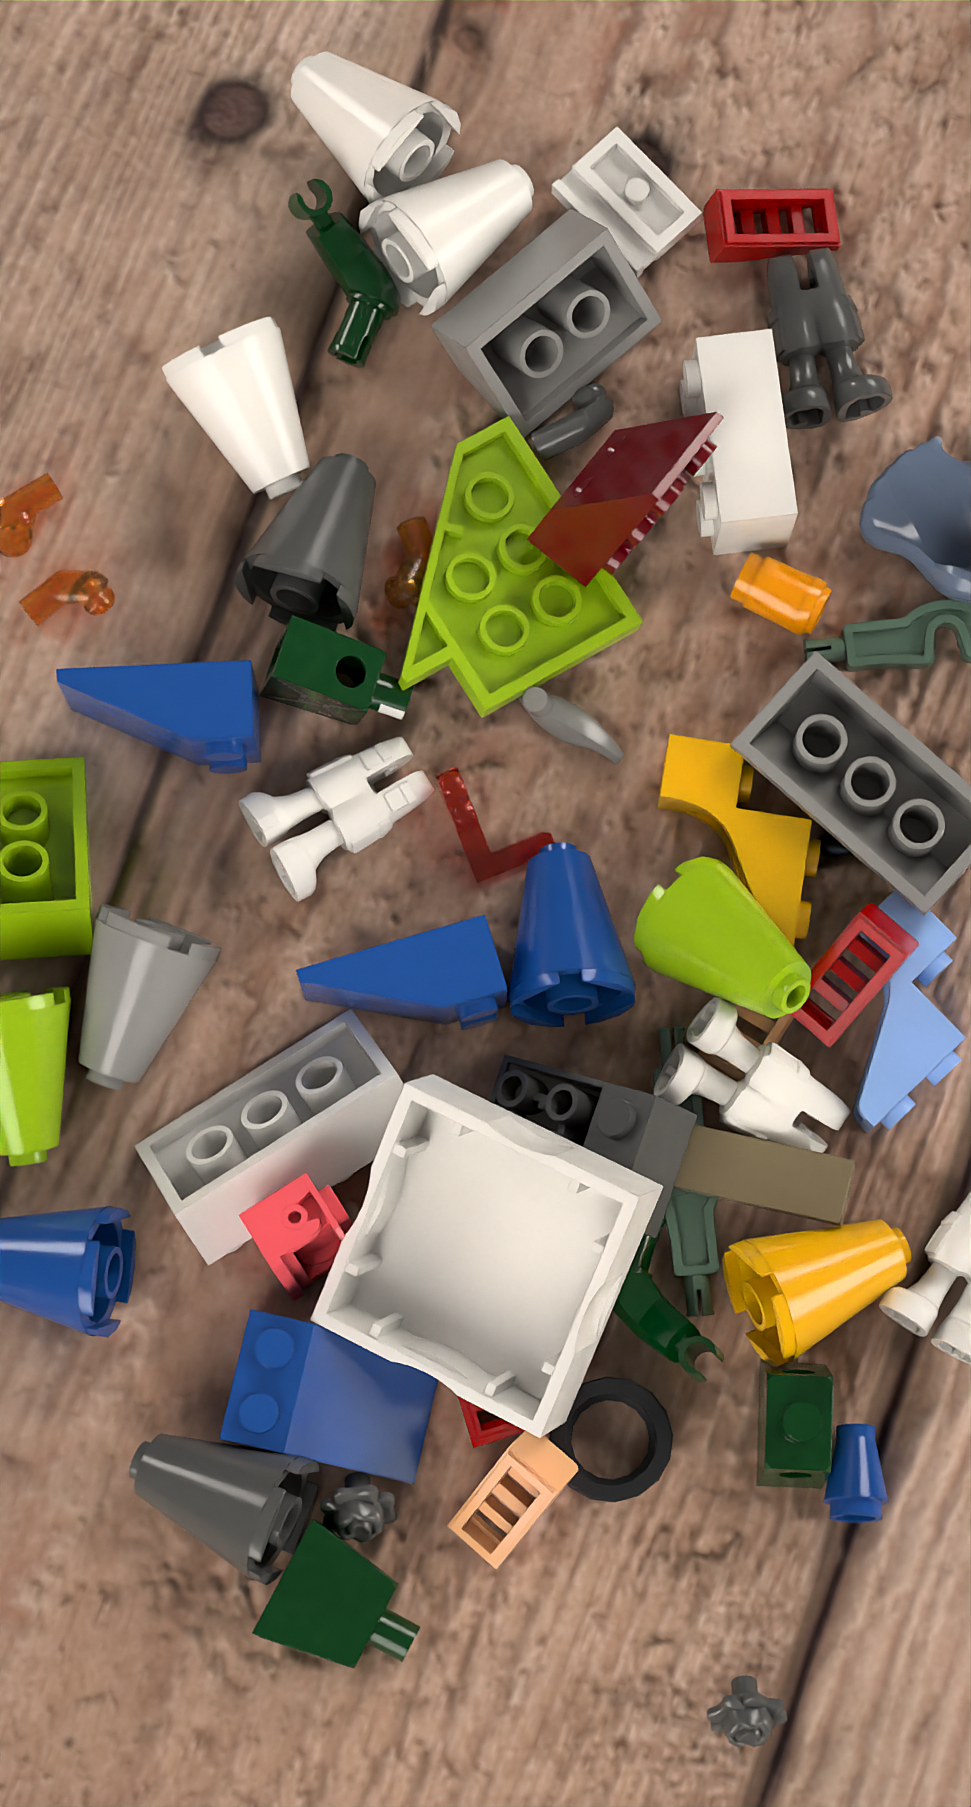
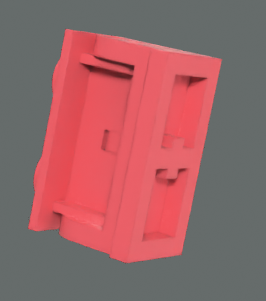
M307 1173L239 1214L240 1219L267 1263L293 1301L305 1295L302 1291L303 1288L330 1272L341 1241L353 1225L330 1185L317 1191Z

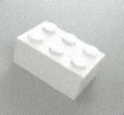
M772 329L697 337L695 339L692 359L683 360L684 379L680 380V399L683 416L689 417L717 411L724 417L708 438L718 447L698 472L692 476L703 477V482H700V499L696 500V514L700 537L711 536L713 555L787 547L798 510Z

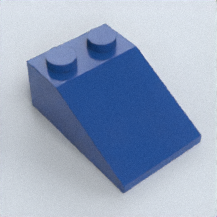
M251 660L56 669L57 683L70 709L194 764L209 765V771L212 773H240L247 770V763H261L259 688Z
M485 915L296 970L306 1001L442 1025L459 1021L461 1030H468L492 1023L498 1019L496 1012L507 1007L508 989Z
M250 1309L219 1439L288 1455H300L312 1461L414 1484L438 1379L412 1366L391 1362L321 1325Z

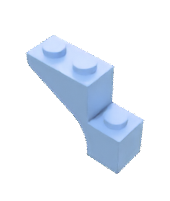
M895 890L878 907L918 941L919 946L882 988L883 1008L853 1107L854 1119L866 1133L879 1122L889 1131L916 1105L908 1094L924 1078L933 1086L939 1083L962 1060L953 1050L966 1038L913 984L918 979L925 987L928 986L953 961L945 951L957 937L930 910L923 916ZM862 932L860 934L861 937H863L868 943H870L875 949H877L883 956H885L887 959L890 957V955L887 952H885L865 933Z

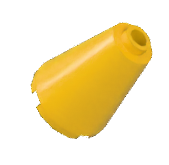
M877 1219L843 1224L842 1227L830 1226L739 1240L737 1243L728 1246L731 1250L725 1252L722 1258L724 1280L734 1312L738 1314L746 1310L756 1328L745 1333L760 1357L771 1366L777 1367L795 1360L882 1296L891 1287L904 1280L907 1273L906 1264L911 1262V1251L904 1234L899 1228H890L885 1221Z

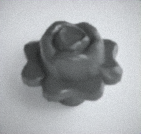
M363 1472L348 1474L344 1480L345 1487L337 1488L334 1491V1497L324 1498L320 1501V1510L325 1514L323 1525L330 1529H337L338 1535L342 1540L354 1539L360 1543L371 1541L378 1533L383 1531L384 1524L393 1523L397 1520V1511L393 1508L395 1504L394 1495L389 1492H378V1488L371 1485L369 1475Z
M747 1675L738 1676L731 1681L732 1695H726L718 1705L707 1709V1719L710 1721L712 1731L724 1733L729 1743L736 1747L746 1744L752 1747L763 1745L772 1735L773 1728L787 1721L783 1700L767 1698L760 1694L756 1678Z

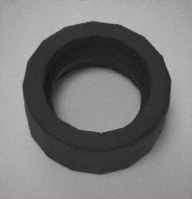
M606 1376L581 1384L566 1422L549 1432V1440L578 1466V1472L567 1484L571 1489L591 1500L619 1502L640 1496L659 1481L671 1458L673 1432L667 1411L651 1391L632 1380ZM607 1400L623 1402L635 1409L644 1420L649 1435L648 1451L640 1466L629 1475L616 1479L600 1478L586 1471L575 1458L571 1443L573 1426L580 1414L592 1404Z

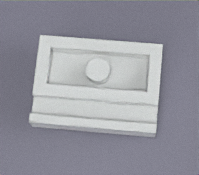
M618 127L613 129L572 166V170L566 176L552 184L551 193L567 210L573 209L608 228L637 278L643 274V270L654 260L657 261L701 221L702 212Z

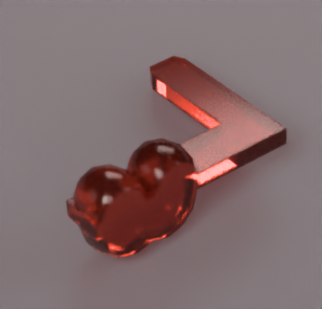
M454 767L434 775L440 795L477 883L528 863L533 856L539 854L540 848L555 843L550 832L542 831L490 852L476 811L470 801L458 768Z

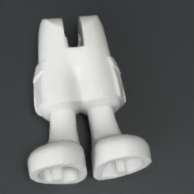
M395 737L382 743L380 742L353 756L347 754L334 758L332 761L306 774L307 788L298 792L278 797H272L262 792H251L239 800V807L249 828L263 847L277 842L292 827L319 811L330 817L328 821L314 829L287 839L270 850L273 865L281 881L297 902L312 895L315 891L317 884L316 868L327 854L340 845L344 850H349L354 854L361 851L379 838H383L391 830L394 822L423 803L435 791L422 770L396 781L378 793L375 790L374 783L391 775L414 757L403 737Z
M714 997L702 1008L688 1027L687 1041L707 1054H715L745 1072V1077L737 1082L708 1064L696 1052L680 1043L675 1046L657 1079L654 1095L675 1105L681 1104L691 1094L703 1096L720 1104L719 1122L744 1136L823 1153L828 1146L827 1143L804 1124L796 1121L795 1118L801 1111H804L811 1118L822 1122L832 1129L839 1130L851 1112L849 1107L837 1095L810 1075V1070L801 1060L796 1059L777 1044L768 1042L766 1045L762 1044L756 1047L750 1043L735 1025L738 1014L734 1004L722 998Z
M970 1191L957 1211H952L941 1221V1225L925 1247L924 1251L928 1255V1261L931 1263L926 1273L908 1289L891 1287L885 1292L879 1304L880 1309L902 1327L918 1336L925 1337L938 1316V1309L955 1279L963 1276L968 1284L950 1314L937 1329L931 1339V1343L943 1352L971 1365Z

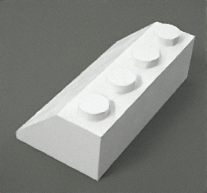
M350 1008L134 1145L174 1215L209 1266L224 1255L239 1249L246 1241L252 1238L239 1217V1214L305 1173H307L317 1191L327 1185L332 1187L337 1183L347 1180L354 1172L375 1159L404 1084Z

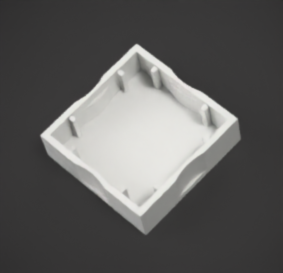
M434 1074L405 1082L371 1166L368 1191L363 1206L353 1225L341 1241L310 1320L391 1362L409 1365L428 1373L445 1384L457 1396L541 1438L567 1420L663 1186Z

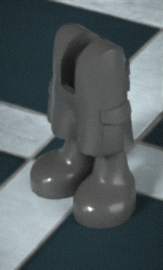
M829 247L809 250L807 252V268L811 289L808 290L800 289V280L790 254L769 258L767 263V282L771 311L768 314V329H772L776 362L789 366L790 371L789 391L781 396L785 425L788 429L822 427L831 418L832 412L828 395L821 386L814 358L816 355L827 358L833 385L834 407L838 421L849 422L873 414L886 407L893 398L890 384L884 377L873 374L863 375L856 362L853 352L862 345L865 337L857 313L858 309L852 297L846 293L836 260Z

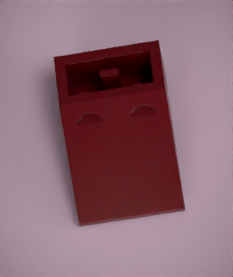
M716 411L614 430L527 540L585 587L601 568L612 576L634 547L642 541L658 519L665 514L682 493L691 477L698 472L718 447L708 438L724 417Z

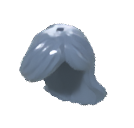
M934 436L929 441L919 444L915 449H909L898 456L874 480L863 504L859 524L863 539L874 548L901 555L911 561L938 592L952 600L971 604V462L957 460L948 455L942 447V439Z

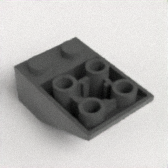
M504 1054L489 1102L662 1185L663 1189L643 1234L657 1238L697 1115L656 1095Z

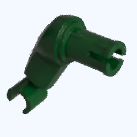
M312 179L307 181V186L316 198L317 204L315 209L309 208L299 193H294L290 196L288 207L291 214L296 218L313 222V225L306 231V234L329 272L347 296L346 300L349 303L338 332H336L327 351L332 356H337L336 359L346 364L363 368L383 321L390 320L392 316L398 315L400 294L384 264L342 213H328L333 201L329 185L323 180Z
M663 1218L657 1238L643 1235L612 1310L646 1344L668 1360L680 1363L682 1368L694 1380L706 1382L707 1379L695 1369V1360L702 1353L712 1352L723 1362V1353L710 1339L701 1336L696 1326L664 1297L656 1283L652 1280V1274L648 1272L656 1243L665 1224V1219Z

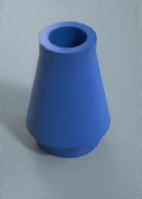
M842 1424L836 1426V1443L831 1462V1473L828 1476L823 1503L830 1505L831 1520L847 1523H868L882 1520V1506L887 1505L889 1500L875 1441V1426L868 1424Z

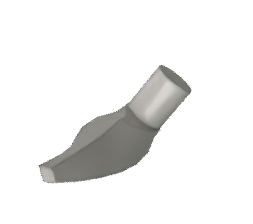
M530 687L519 697L521 704L531 718L553 736L566 743L592 749L617 765L623 758L624 753L613 738L594 718L577 705L560 696L548 694L540 687Z

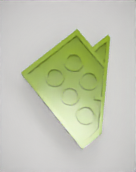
M510 416L456 444L398 681L399 686L404 691L449 666L481 718L521 697L528 688L544 684L638 631L643 623V620L613 575L611 576L601 568L585 587L527 540L561 495Z

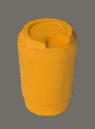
M751 552L735 582L730 598L743 603V607L790 630V632L803 636L806 633L811 634L815 630L830 599L832 590L827 587L828 584L818 577H813L768 556L763 558Z

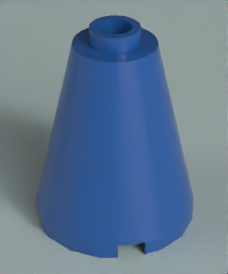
M559 842L545 845L540 848L539 854L533 856L527 863L507 995L511 1015L514 1019L529 1025L544 1027H565L563 1015L584 1013L585 1025L599 1023L620 1016L634 1006L636 984L591 858L587 853L577 850V847L571 843Z
M105 1206L0 1218V1301L89 1336L108 1338L117 1330L121 1322L118 1319H110L115 1303H128L133 1284L136 1257L135 1231L123 1229L121 1220L131 1217L128 1210Z

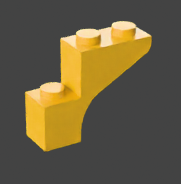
M670 734L666 747L657 808L687 814L709 826L724 843L737 877L792 946H794L795 938L806 940L812 902L801 900L804 876L815 878L821 840L810 838L812 820L736 808L737 802L749 803L754 767L743 765L744 758L730 747V743Z

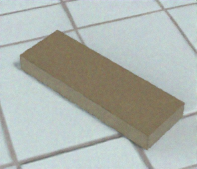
M694 1124L673 1188L842 1227L856 1162L852 1159Z

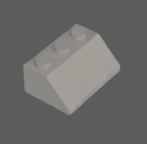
M569 209L433 323L431 328L461 374L502 419L510 416L523 438H525L569 401L577 390L589 384L660 324L662 319L608 228L573 209Z

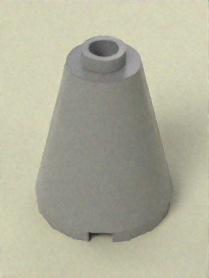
M100 905L95 917L78 1062L89 1068L86 1075L88 1080L111 1089L122 1090L125 1081L139 1083L216 964L222 948L212 946L211 941L155 918L150 917L149 920L136 918L134 922L129 920L130 910L110 905Z

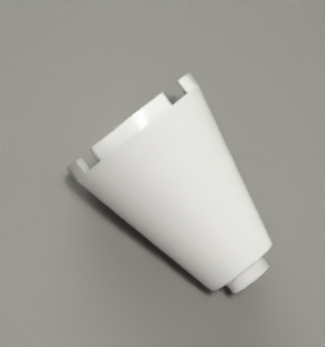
M327 51L304 58L295 68L291 77L292 101L370 204L374 200L438 180L454 153V150L446 144L451 128L460 134L461 127L457 112L446 103Z
M498 159L374 200L360 211L358 223L360 235L370 229L375 244L371 249L390 273L399 291L400 302L407 308L418 302L424 306L420 314L427 316L442 308L532 210L533 184L527 173L516 164L511 165L504 160Z
M270 316L218 336L219 340L200 349V346H197L168 362L162 367V370L167 379L166 382L252 493L255 494L266 490L269 499L272 500L298 488L303 482L300 473L309 469L310 464L281 330L277 326L274 317L271 318Z

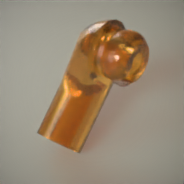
M48 472L0 500V554L15 558L25 555L32 545L36 515L63 499Z
M423 516L408 519L396 527L406 559L398 569L396 576L386 580L384 594L387 601L398 609H404L410 604L417 605L433 539L427 520Z
M64 569L55 572L19 600L18 603L33 623L39 626L66 604H82L89 614L99 616L114 605L116 597L115 592L107 586L108 578L97 570Z

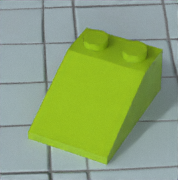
M84 757L2 761L0 762V960L91 954L94 916Z

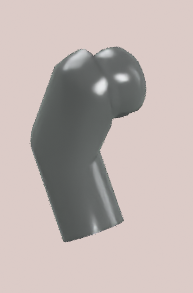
M594 383L577 390L573 396V402L578 411L531 433L536 450L544 461L581 445L611 420L614 412L613 400H607L606 391L602 385Z

